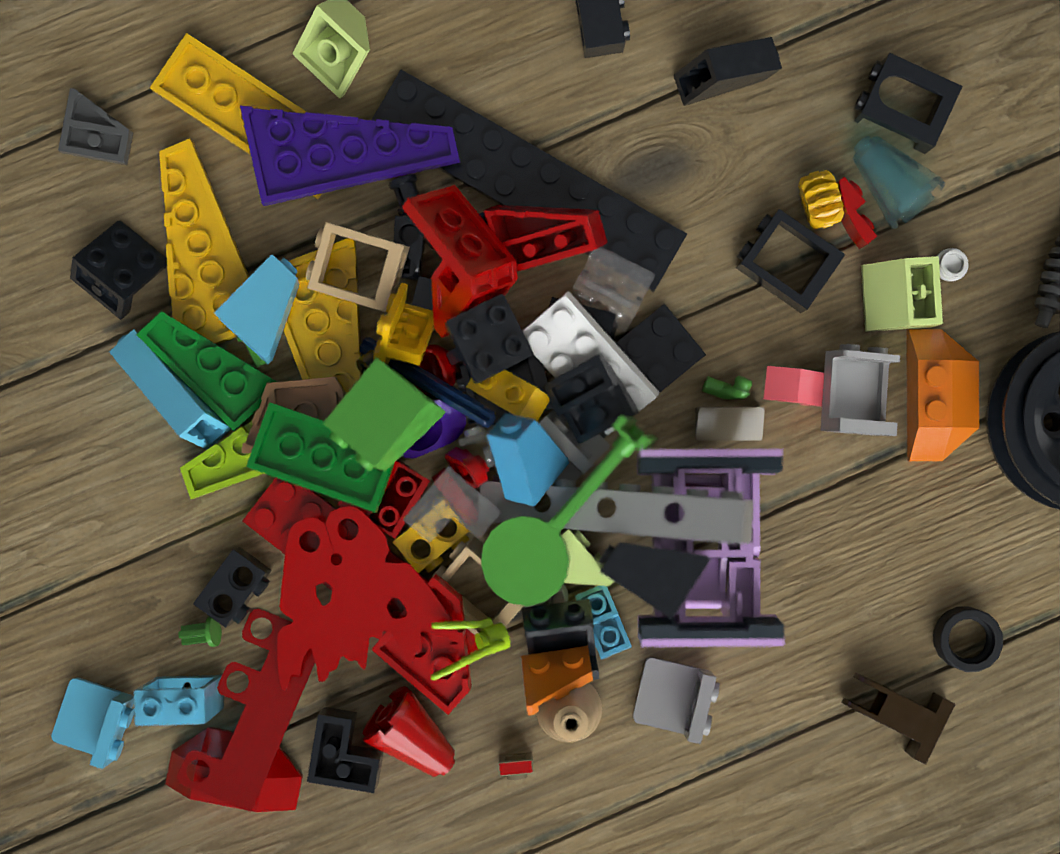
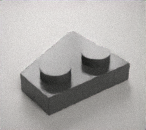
M70 88L58 151L63 154L127 165L133 132L79 91Z

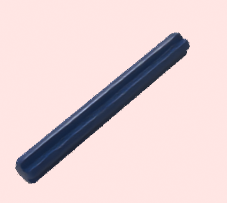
M365 337L360 345V352L365 354L369 350L375 351L377 341L371 337ZM393 358L390 359L388 365L414 385L486 428L492 426L497 413L418 365Z

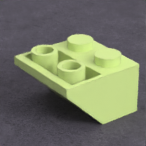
M939 256L903 258L861 265L865 331L932 328L943 324Z
M562 529L560 534L566 541L570 556L568 576L564 583L599 586L611 585L614 581L600 572L603 568V565L598 562L601 555L597 553L595 556H592L587 550L591 544L580 530Z

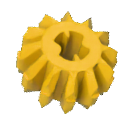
M818 170L801 177L798 185L804 214L810 226L814 229L822 227L824 229L841 222L844 215V205L841 200L838 184L832 173L828 170L820 172Z

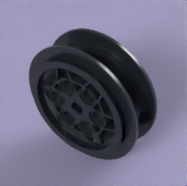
M1060 331L1035 339L1017 351L1008 360L994 382L986 413L988 440L1001 471L1023 494L1040 504L1060 510V397L1058 394L1060 387ZM1047 414L1053 420V425L1049 431L1043 424L1044 417Z

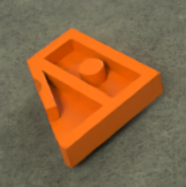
M588 646L521 656L528 715L539 712L538 705L552 697L558 701L567 696L571 690L581 688L593 681Z

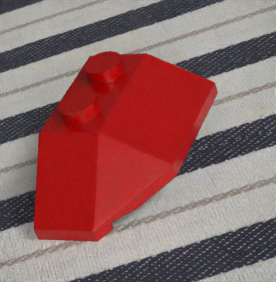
M208 727L174 749L171 753L165 785L191 800L241 809L181 785L177 780V775L187 753L192 750H197L222 760L234 731ZM280 746L252 812L297 809L303 775L296 769ZM194 760L187 767V776L193 782H202L209 775V766L203 760Z

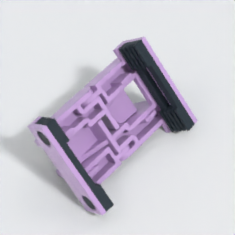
M782 449L640 450L638 452L637 475H652V493L653 486L674 487V494L686 495L687 488L705 489L708 490V497L720 498L721 491L743 492V499L754 500L751 543L718 542V550H693V541L702 540L652 536V547L705 555L711 560L673 619L667 617L654 607L653 615H638V638L642 647L784 646V624L778 619L776 614H760V560L758 558L760 554L759 475H775L783 471ZM685 473H720V474H687V475H685ZM672 502L665 508V517L670 523H678L684 517V509L679 503ZM686 609H721L723 616H686Z

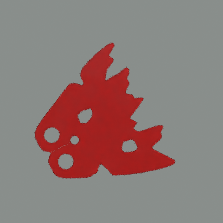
M345 506L333 510L329 513L325 523L315 517L298 521L289 531L279 607L282 613L291 618L293 622L283 626L277 636L278 675L280 685L284 691L288 689L291 675H300L303 658L310 648L317 667L319 682H324L328 678L329 672L337 669L342 657H345L348 661L355 660L362 669H366L369 640L371 637L381 640L383 631L392 633L405 659L410 664H412L415 655L421 652V631H426L454 642L460 641L457 629L432 628V623L452 621L449 614L424 579L409 563H388L385 561L389 552L386 536L357 507ZM343 519H352L358 525V534L352 540H345L338 533V525ZM306 531L315 532L320 539V545L314 552H306L300 546V536ZM334 553L341 555V564H332L331 556ZM326 582L332 587V596L330 602L323 606L317 597L316 586ZM392 598H397L403 603L407 610L405 617L399 619L391 617L387 605Z

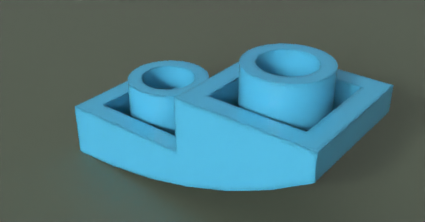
M597 586L575 595L577 601L590 599L594 622L595 646L601 660L632 647L607 586Z

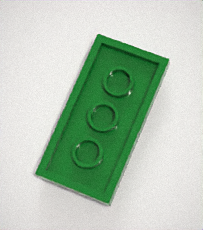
M269 402L246 467L377 513L395 462L386 471L375 467L370 471L354 458L357 452L348 445L344 449L329 437L332 431L323 424L325 421Z

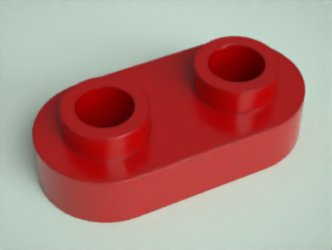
M458 447L453 448L444 455L447 464L462 482L478 488L488 481L486 473L489 472V467L480 455L474 457L467 449L463 450Z

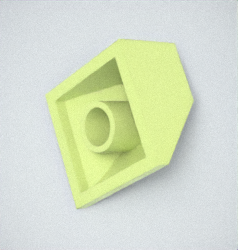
M327 0L318 4L292 53L339 99L344 97L370 51L365 16L348 0Z

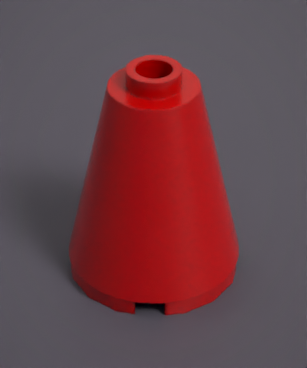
M406 686L398 688L388 696L393 701L386 707L380 704L369 718L362 732L365 736L362 740L368 745L433 777L447 774L455 764V750L414 693Z

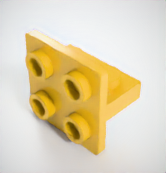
M402 282L397 293H391L386 307L388 315L382 314L380 317L377 335H381L382 338L376 344L373 359L378 358L388 365L390 359L393 358L420 366L434 329L433 311L406 304L408 284Z

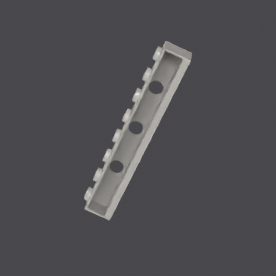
M493 475V481H486L480 486L478 521L502 523L505 520L519 516H530L549 522L579 487H575L576 480L556 479L555 485H551L546 491V494L551 499V507L548 511L541 513L534 506L505 499L499 475ZM603 482L563 528L745 544L751 543L754 500L743 499V492L721 491V498L708 497V490L687 488L686 495L674 494V487L653 486V493L640 492L641 485L620 484L619 490L607 489L608 483ZM605 497L613 499L616 503V512L610 518H604L598 512V503ZM672 502L679 503L684 509L683 519L675 524L670 523L665 517V508Z

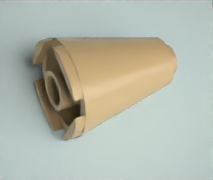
M588 683L581 688L571 690L567 696L558 701L552 697L538 705L539 712L536 713V716L543 731L553 739L561 742H577L588 737L597 728L602 715V703L596 689L591 683Z

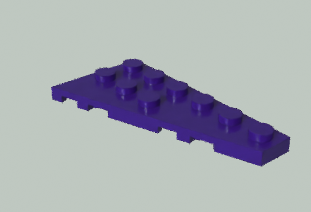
M240 105L263 206L460 163L452 127L418 123L389 122V120L379 119L373 121L359 119L358 117L310 112L294 113L285 112L280 109H255L250 106Z

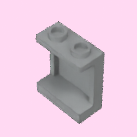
M840 344L839 350L826 351L821 431L873 436H897L898 423L885 421L889 364L900 363V355L888 354V348L869 347L868 352L860 351V345Z

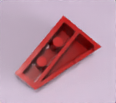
M495 205L484 210L488 226L515 258L517 272L596 250L608 243L598 210Z

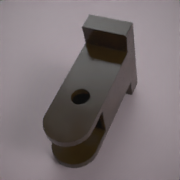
M855 672L854 678L879 691L870 710L846 698H843L841 703L911 738L904 752L926 765L954 709L955 703L933 692L925 707Z

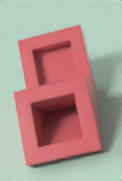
M767 366L763 399L822 407L824 373L798 368Z

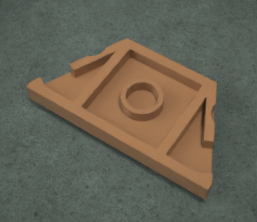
M336 377L267 383L261 397L260 407L256 410L252 420L253 425L248 438L241 448L242 453H251L269 402L325 421L347 395Z

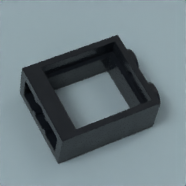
M777 210L773 216L767 213L756 228V231L760 234L755 242L751 243L748 240L737 255L741 262L736 269L802 313L808 310L845 254L782 210ZM778 225L824 256L799 293L753 262Z

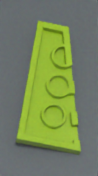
M252 421L180 467L190 499H195L265 474L246 467L251 453H242L241 449L243 443H246L253 425Z

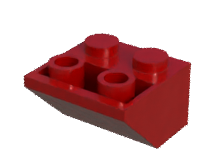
M397 459L377 513L341 500L337 505L340 507H357L382 532L396 539L430 480Z

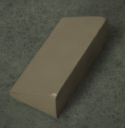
M696 407L695 440H762L765 407Z

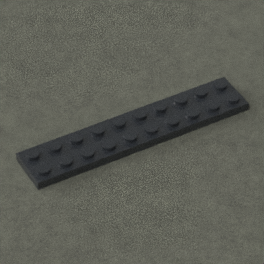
M402 69L372 118L373 121L379 119L389 120V122L418 123L452 127L460 163L438 167L437 169L500 205L598 210L608 243L596 250L585 252V254L653 293L687 236V233Z

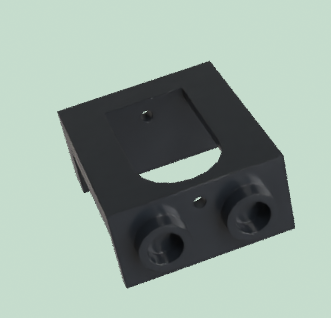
M889 53L882 62L877 60L868 76L872 83L867 92L864 90L861 92L854 106V109L858 110L854 122L859 123L863 118L916 142L913 149L926 154L936 146L963 86ZM889 77L902 78L938 95L925 124L886 106L882 102L879 88L885 79Z

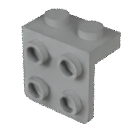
M649 657L645 660L633 710V719L639 724L684 734L687 741L701 744L703 735L708 736L710 732L712 716L708 715L711 702L715 703L717 700L720 684L716 682V676L709 670Z

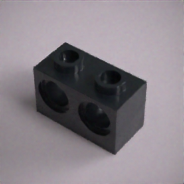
M241 547L235 548L193 604L225 628L234 622L240 624L251 609L247 604L253 595L259 597L269 585L270 580L267 579V576L272 570ZM242 566L249 568L253 574L250 584H245L239 579L238 572ZM221 594H227L231 597L233 606L230 611L220 607L219 597Z

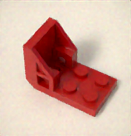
M456 185L408 198L402 207L443 259L431 276L434 329L441 338L449 336L445 327L447 320L500 294L505 296L518 279L515 258Z

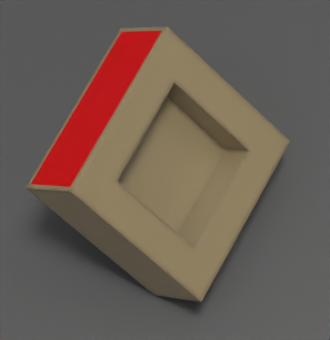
M532 752L499 755V776H507L508 780L527 778V774L533 773Z

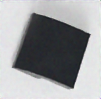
M601 354L592 357L543 385L557 415L564 414L578 444H582L612 428L621 415L632 417L639 414L625 386Z

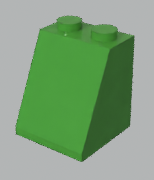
M376 358L323 424L332 431L329 437L344 449L349 445L357 452L354 458L365 468L371 471L375 467L386 471L446 411L398 371Z

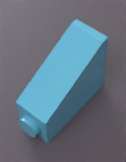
M273 255L214 312L218 319L266 364H269L274 358L300 285L295 276L298 273L297 269L285 258L279 261Z

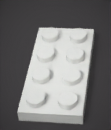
M569 291L522 330L533 354L555 378L592 357L601 354L625 386L638 411L656 399L659 391ZM613 427L605 431L606 435L608 436L615 429Z

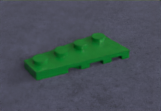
M160 311L136 334L233 431L260 407L261 397L266 384L277 382L163 311Z

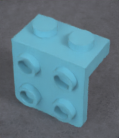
M78 677L70 680L51 735L52 740L56 743L92 754L90 765L101 769L105 768L111 762L117 761L122 752L124 741L121 740L125 728L127 729L131 724L135 712L132 708L134 696Z

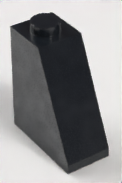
M768 37L706 49L673 76L683 106L765 81L781 70L782 65L773 38Z
M619 542L616 548L609 544L598 562L603 565L601 573L667 617L673 619L711 559L705 555Z

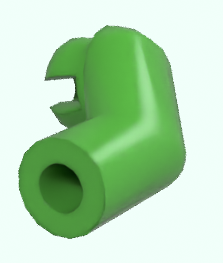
M707 376L702 392L724 400L746 399L751 393L749 390L752 387V381L748 378L737 376L734 385Z

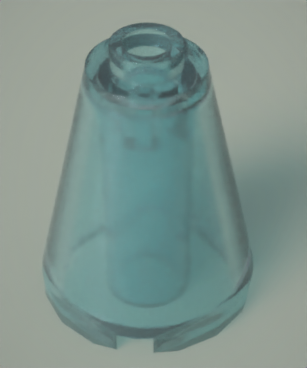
M866 136L854 147L856 153L853 156V161L887 223L893 229L899 227L897 224L898 220L902 219L907 223L935 199L931 192L936 187L942 190L946 182L940 176L879 136L873 138Z

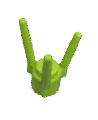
M490 617L480 621L432 623L433 629L480 628V632L475 634L477 651L432 674L431 679L437 680L484 656L508 649L510 647V636L506 626L502 622L493 625Z

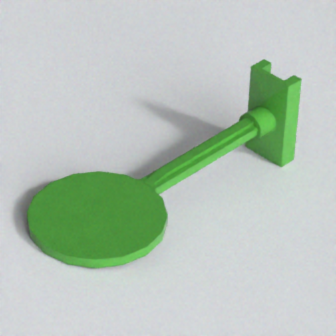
M621 415L612 427L620 436L613 442L612 450L549 522L537 517L519 516L503 521L491 531L483 545L481 565L485 580L496 595L510 604L531 606L547 601L560 591L568 576L570 563L566 541L560 534L561 530L624 457L628 458L636 448L638 450L650 449L658 440L654 434H644L635 425L638 421L636 418Z

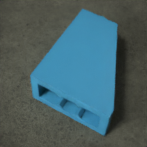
M505 414L487 434L505 499L535 506L569 464L566 455L535 419Z

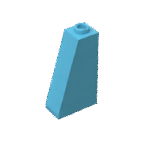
M133 329L130 333L122 336L109 353L179 437L207 450L231 430L136 335L138 331Z

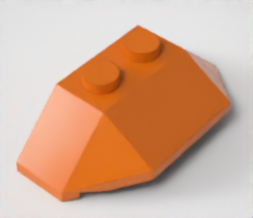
M907 329V461H943L979 429V361L942 329Z

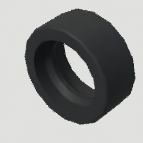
M969 606L955 607L946 611L937 620L933 631V645L938 656L948 665L965 672H980L991 667L999 658L1003 648V633L998 622L988 613ZM972 619L984 627L986 643L983 650L976 657L961 658L951 650L949 635L957 622Z

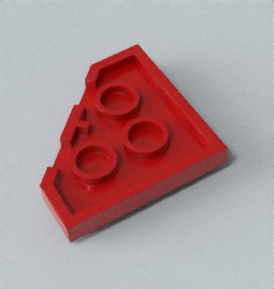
M435 574L427 585L434 592L452 621H465L462 595L438 574ZM405 609L397 619L405 617L407 610ZM457 629L460 636L459 642L421 631V652L415 655L412 664L405 659L396 639L389 631H386L382 639L378 640L371 649L447 715L453 711L472 687L469 664L437 680L431 679L432 674L468 656L466 629Z

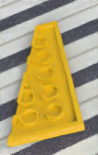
M189 138L159 151L161 185L165 204V213H163L164 226H166L167 232L166 256L169 296H171L172 317L218 345L237 336L218 319L214 312L249 278V274L194 142Z
M346 238L333 244L323 283L358 293L356 240ZM318 250L289 260L298 271L295 276L300 285L283 331L302 380L336 377L347 394L362 376L356 365V361L361 357L359 304L308 289L309 280H306V272L310 262L316 259Z

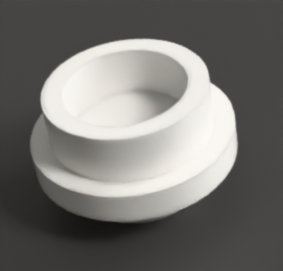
M948 248L937 255L939 256L940 278L942 280L952 282L961 279L966 274L968 259L961 250Z

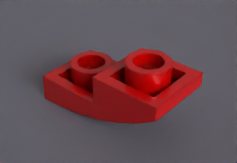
M844 176L837 182L844 205V215L841 222L858 249H861L875 239L877 235L873 231L875 227L871 220L864 214L859 215L856 211L866 202L862 198L863 192L854 181H848Z

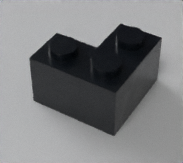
M324 707L320 711L317 718L307 776L308 783L375 793L379 784L384 752L352 745L357 712Z

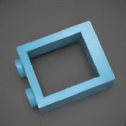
M222 675L162 676L152 679L134 690L135 726L207 723L224 708V696L217 689ZM189 682L191 688H185L184 684Z

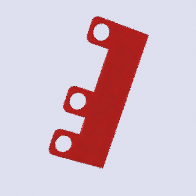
M261 609L251 611L242 630V638L249 643L269 650L268 656L261 672L237 662H231L226 666L217 686L218 692L246 706L222 760L197 750L188 752L177 775V780L181 785L246 811H252L315 664L310 648L303 658L300 675H291L288 689L285 691L282 689L277 667V636L280 629L292 623L291 621ZM258 618H266L272 624V632L265 639H257L251 633V624ZM235 671L244 672L249 679L247 688L240 693H234L227 687V678ZM198 759L205 761L209 766L208 777L202 782L191 781L187 776L188 765Z

